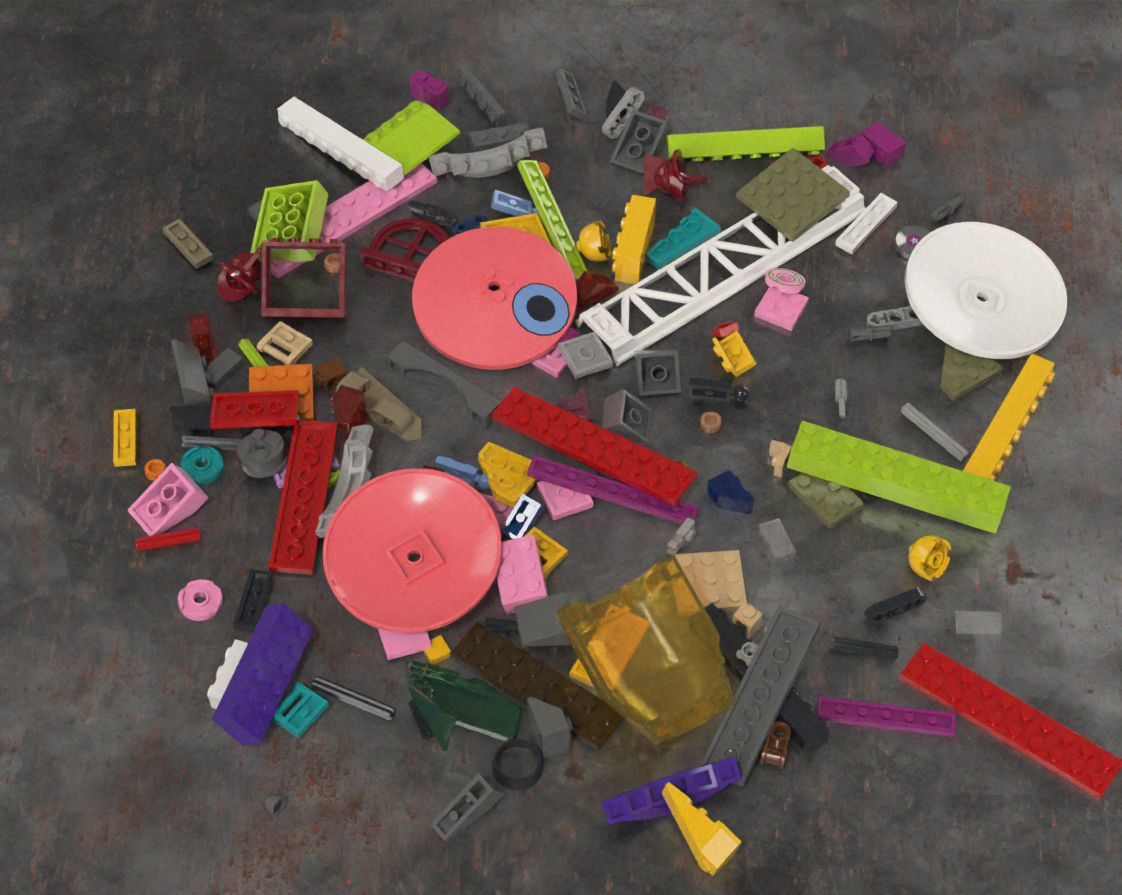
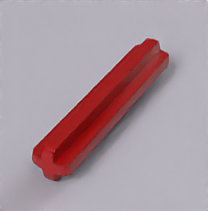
M192 528L135 539L137 551L199 541L201 540V533L199 528Z

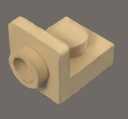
M772 440L769 455L773 456L774 476L782 478L787 468L792 446L784 442Z

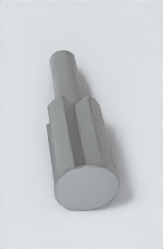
M837 379L834 382L835 399L839 404V417L845 418L847 381L845 379Z

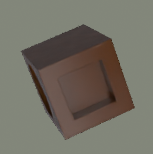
M339 357L315 366V382L318 387L321 386L325 393L336 390L339 382L347 375V371Z

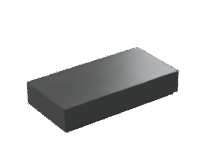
M226 348L207 368H204V372L208 371L210 385L214 388L244 362L243 357Z

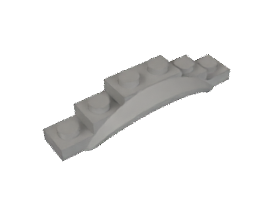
M541 127L523 132L524 135L509 143L484 151L464 154H448V152L431 155L429 161L432 173L438 176L452 172L454 176L461 175L472 178L501 174L516 166L519 160L529 157V152L547 148L544 130Z
M369 424L352 427L349 438L345 442L341 470L335 491L326 510L319 516V523L315 532L319 538L325 537L329 523L342 502L357 488L370 480L371 473L367 470L373 451L368 445L374 429Z

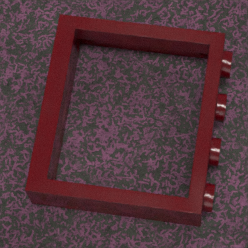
M268 238V242H262V316L346 318L347 244L342 243V239H330V243H321V239L315 238L309 239V242H301L300 238H288V242H280V238ZM271 249L340 250L339 309L270 308Z

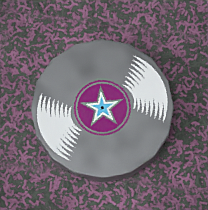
M919 226L901 228L896 233L894 239L895 250L901 253L902 257L909 259L916 245L930 231Z

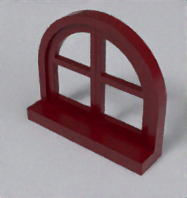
M418 218L400 219L380 229L368 248L363 246L360 251L361 265L415 281L417 272L422 265L410 261L415 251L428 255L433 251L419 246L426 232L435 237L439 244L448 240L449 237L440 226L428 220ZM418 230L411 243L390 237L400 231ZM385 242L408 248L403 258L380 252V249Z

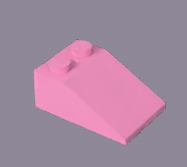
M171 463L132 504L128 512L149 536L162 534L194 514L209 497L185 470Z

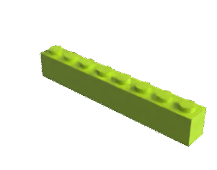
M824 126L666 136L667 159L671 160L674 150L680 149L683 162L684 159L692 158V162L704 161L703 158L711 157V161L723 160L724 156H730L731 160L742 159V155H750V159L762 158V154H769V157H781V153H786L792 148L799 153L808 152V155H820V151L825 150Z

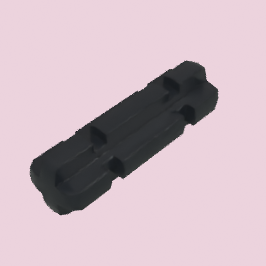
M413 698L408 702L410 711H413L414 721L417 728L420 729L421 738L430 740L435 735L434 730L430 727L431 723L425 709H423L422 701L418 698Z

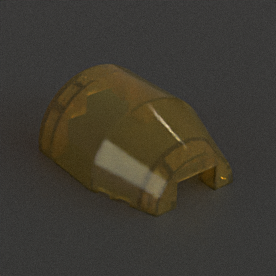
M675 555L655 563L643 576L624 584L620 590L590 604L588 602L582 604L580 599L559 608L555 613V617L599 697L656 747L667 744L693 731L735 705L729 677H726L725 659L720 651L719 633Z

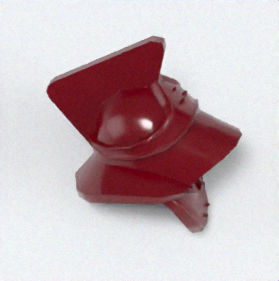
M680 149L674 150L671 160L646 155L644 158L643 193L646 196L658 190L668 196L672 195L678 202L683 204L690 186L694 187V184H705L708 181V177L685 174Z
M262 243L254 253L241 252L235 254L231 258L230 263L219 261L218 267L222 272L217 281V292L222 300L235 302L241 300L250 292L254 294L260 292L256 282L262 277V262L258 258L262 252Z

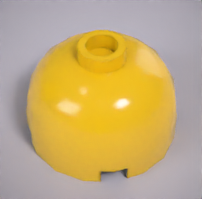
M602 221L586 225L579 235V241L576 242L579 253L582 252L589 261L610 260L608 256L612 255L610 238L602 230L606 229Z
M934 535L922 536L915 541L909 549V565L913 572L929 581H933L932 578L934 576L939 578L946 570L950 561V557L947 556L948 550L951 551L950 543Z

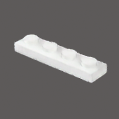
M880 193L837 238L835 245L852 255L896 209L897 201Z

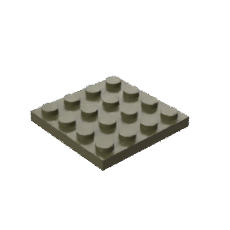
M794 148L786 152L736 192L737 199L792 242L850 195L849 190Z

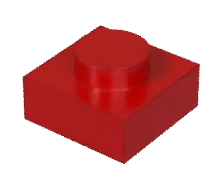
M729 321L711 328L714 337L724 339L735 331H739L737 322Z

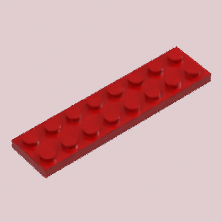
M297 420V425H294L268 566L271 572L313 575L319 544V537L315 532L319 523V516L325 509L338 423Z

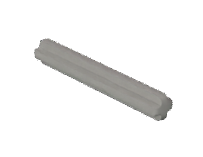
M906 403L902 407V414L955 458L962 462L968 457L969 452L914 406Z

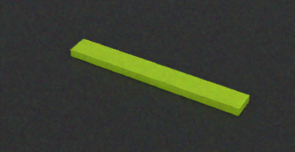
M519 160L517 164L518 169L554 248L568 263L576 284H589L591 280L590 275L537 160Z

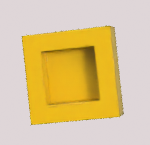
M441 635L431 639V648L424 649L423 651L431 666L449 658L451 653Z

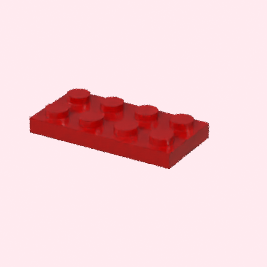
M298 390L213 394L210 417L211 429L297 425Z

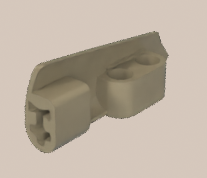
M360 367L357 373L350 371L339 382L336 394L369 413L370 418L376 424L406 442L421 440L422 419L363 367Z

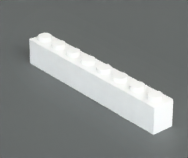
M296 97L291 98L277 108L278 120L283 127L289 128L296 135L306 139L308 143L317 146L322 152L328 153L336 161L342 162L350 170L356 171L363 178L373 182L377 187H381L388 192L404 179L402 164Z

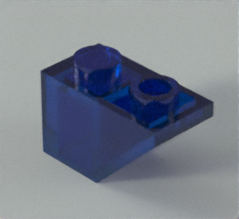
M728 470L708 480L707 494L718 508L748 515L752 513L754 498L749 491L744 489L738 476H734Z

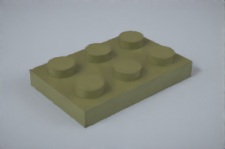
M801 473L788 482V487L829 529L861 510L864 505L849 487Z

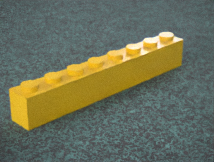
M1031 353L966 464L964 472L995 481L996 476L994 475L996 472H1001L1005 463L1003 459L1005 457L1009 458L1013 450V442L1017 443L1021 436V428H1026L1028 425L1030 412L1034 413L1039 404L1038 398L1044 397L1047 383H1052L1056 374L1053 372L1055 363Z

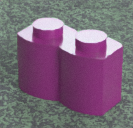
M418 70L410 77V90L413 98L420 102H426V104L437 111H441L449 103L448 86L446 83L439 79H434L429 73Z

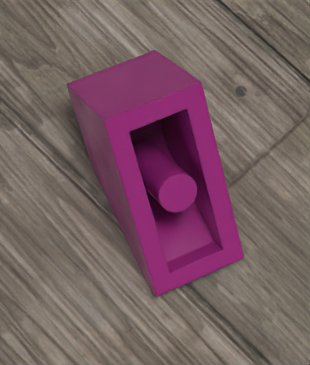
M858 134L834 142L825 155L829 159L853 168L868 164L874 149L862 134Z

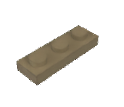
M180 219L163 227V233L196 269L214 260L213 254Z

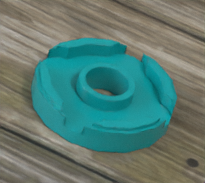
M196 446L189 449L183 455L180 468L185 470L198 485L215 481L224 469L223 457L220 452L209 446L208 448ZM200 462L207 463L205 467H197V464Z

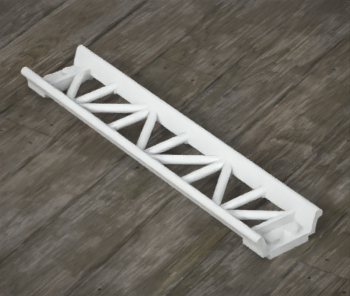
M827 165L821 170L849 190L850 195L834 208L839 211L814 224L794 242L788 241L786 243V237L778 231L777 246L753 223L761 218L754 212L604 304L598 303L579 315V319L575 320V324L579 328L587 324L611 348L613 361L616 366H619L634 357V351L647 349L762 278L769 269L778 268L856 220L866 209L864 207V196L859 193L860 189L837 168ZM746 227L769 249L724 242L723 240ZM718 249L764 257L742 270L741 268L738 269ZM709 252L733 274V276L708 290ZM699 255L700 293L675 270ZM669 274L692 297L644 288ZM639 296L685 305L662 318ZM630 300L654 322L653 325L635 336L629 333ZM621 303V324L608 312L609 309Z

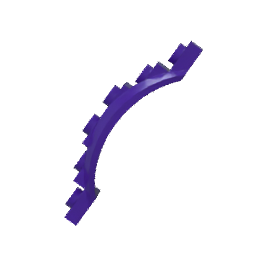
M729 757L712 764H705L688 771H681L657 779L600 802L608 825L623 820H646L672 813L662 795V791L668 782L688 796L694 805L721 791L728 784L742 780L735 757Z

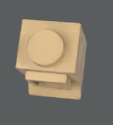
M743 603L734 613L732 624H736L738 628L742 623L746 625V639L751 640L764 626L762 623L763 614L750 604Z

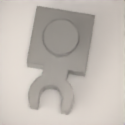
M688 517L676 531V536L667 545L669 547L667 550L668 554L673 556L687 542H692L696 535L694 520Z

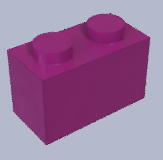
M878 121L861 132L874 149L872 156L886 167H889L904 156L906 142Z

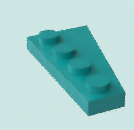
M694 207L691 210V214L688 217H684L676 229L672 228L665 239L658 241L646 253V260L659 270L719 234L721 227Z

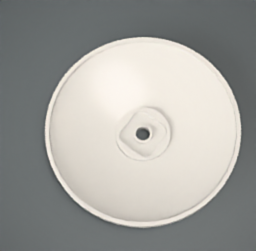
M960 222L940 227L930 232L916 245L906 266L905 289L910 305L917 317L936 337L968 354L991 359H1011L1026 356L1041 349L1053 339L1066 315V288L1058 269L1051 259L1027 238L997 225L981 222ZM977 297L984 298L985 302L978 300Z

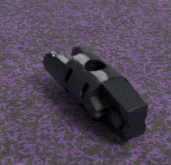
M411 200L407 205L412 214L419 216L420 219L433 222L438 226L452 229L458 221L457 216L429 203L424 204Z

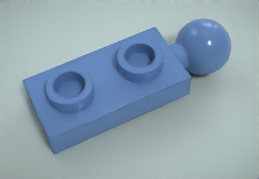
M498 190L494 191L492 195V209L514 216L537 213L542 221L537 208L532 207V201Z
M438 455L436 458L435 470L453 475L472 487H476L478 483L481 489L490 490L486 473L479 475L478 469L472 465L462 464L448 457L445 458Z

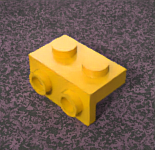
M735 331L720 342L716 337L712 339L716 345L713 349L719 358L722 357L724 359L721 363L727 373L731 371L735 377H738L757 365L738 331Z

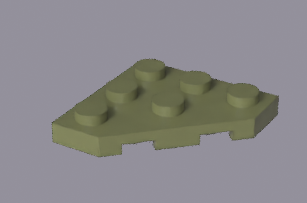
M946 343L940 388L952 401H955L1002 374L1003 368L994 359L968 354Z

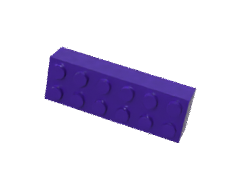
M280 603L265 607L211 719L242 745L261 743L314 630L286 604Z

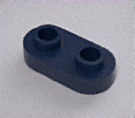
M481 214L467 218L452 227V237L480 228L481 222L489 220Z

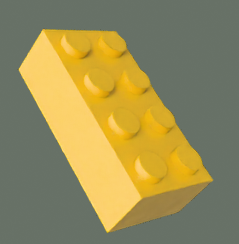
M632 195L630 203H626L625 214L627 215L622 217L621 229L623 230L618 232L616 242L618 247H614L612 259H615L612 266V272L615 273V281L629 284L640 282L646 253L648 252L655 226V198Z

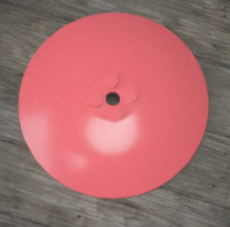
M403 469L383 474L366 482L342 502L333 515L325 534L323 565L329 586L335 597L357 619L370 626L389 632H425L446 626L458 620L472 610L486 595L499 569L502 549L501 535L498 522L491 507L483 496L468 483L453 475L437 470ZM412 554L420 555V559L416 562L408 560Z

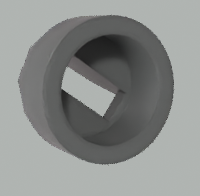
M271 794L265 799L266 809L273 815H278L286 804V800L277 794Z

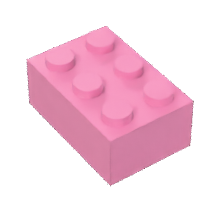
M533 534L501 542V560L496 576L506 615L515 613V606L548 597L538 545Z

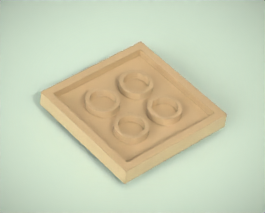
M739 550L673 554L680 615L696 614L711 603L724 612H735L743 603L747 604Z

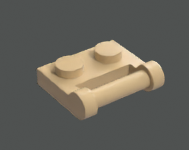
M279 321L259 341L257 350L270 354L283 362L284 365H296L297 360L313 343L312 339ZM273 342L291 354L288 356L270 344Z

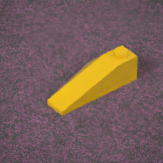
M668 782L662 791V795L695 859L698 861V865L703 871L709 872L714 876L733 858L741 841L722 822L717 820L714 823L710 820L705 809L693 807L691 799Z

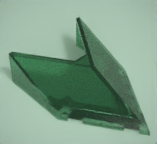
M405 656L409 692L443 751L448 749L453 724L503 741L517 739L524 711L523 708L480 679L473 677L466 680L459 677V672L429 662L415 661L414 657Z

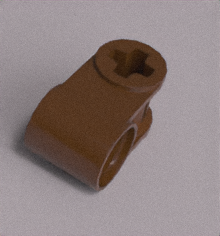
M775 722L763 748L760 764L779 766V769L783 770L791 733L790 727L786 723ZM781 734L784 738H777L774 735Z

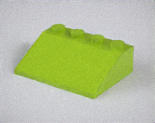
M415 100L405 109L396 113L390 120L384 122L375 131L369 133L363 140L402 164L403 175H406L458 136L460 131L430 105Z
M318 180L265 188L250 253H254L262 242H268V238H280V242H288V238H300L301 242H309V239L312 238L319 239L328 193ZM271 249V259L296 263L315 260L317 250Z

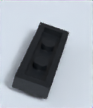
M250 569L234 620V630L254 632L262 615L271 586L272 572Z

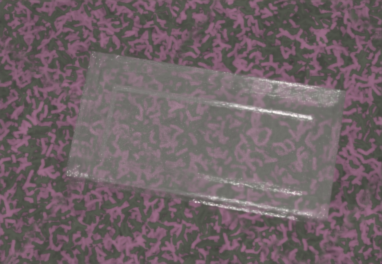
M779 518L759 524L758 529L776 563L796 557V550Z

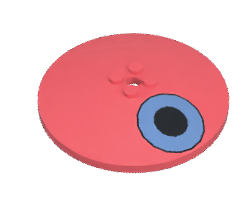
M484 227L469 230L449 238L429 254L417 272L412 290V304L415 320L421 333L439 353L468 367L502 370L531 363L558 345L573 322L577 306V288L568 263L545 240L519 229ZM496 285L500 289L497 291H491L489 290V287Z

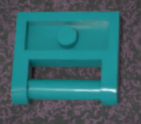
M298 682L294 685L293 691L277 707L271 722L280 725L299 739L329 707L328 701ZM299 697H303L300 700V702L286 715V717H284L283 714L292 706V704Z

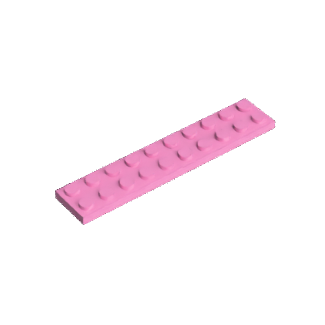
M421 163L404 175V179L388 192L381 187H377L373 182L368 181L326 206L319 237L321 243H330V239H345L435 185L437 177ZM317 250L316 255L320 254L325 250ZM271 259V273L278 279L305 262L296 263Z

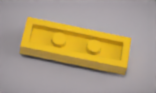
M135 409L114 410V467L136 465Z

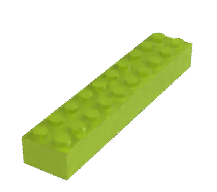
M805 421L801 422L787 464L789 469L996 534L1011 488V486Z

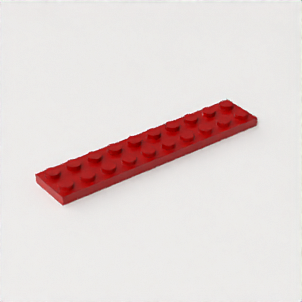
M516 387L512 388L491 414L493 421L675 507L697 478V471Z
M926 643L922 644L900 673L899 679L1098 799L1102 798L1122 768V760Z

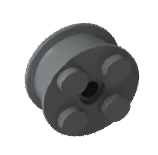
M256 429L244 437L237 447V454L241 460L243 471L254 478L272 476L281 471L288 461L283 438L280 434L271 430Z

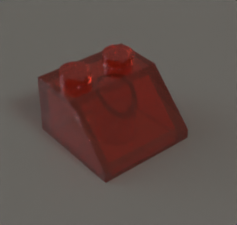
M340 385L338 391L334 392L331 397V404H333L332 416L335 419V423H338V432L345 445L352 427L364 424L367 419L364 391Z

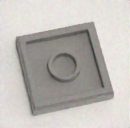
M595 332L558 343L557 348L575 379L613 367V360Z

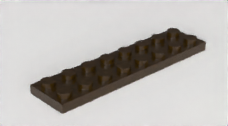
M478 622L450 653L451 659L527 706V698L534 697L562 709L564 716L570 718L572 724L571 735L596 751L602 748L625 719V714L493 631H486L484 626Z

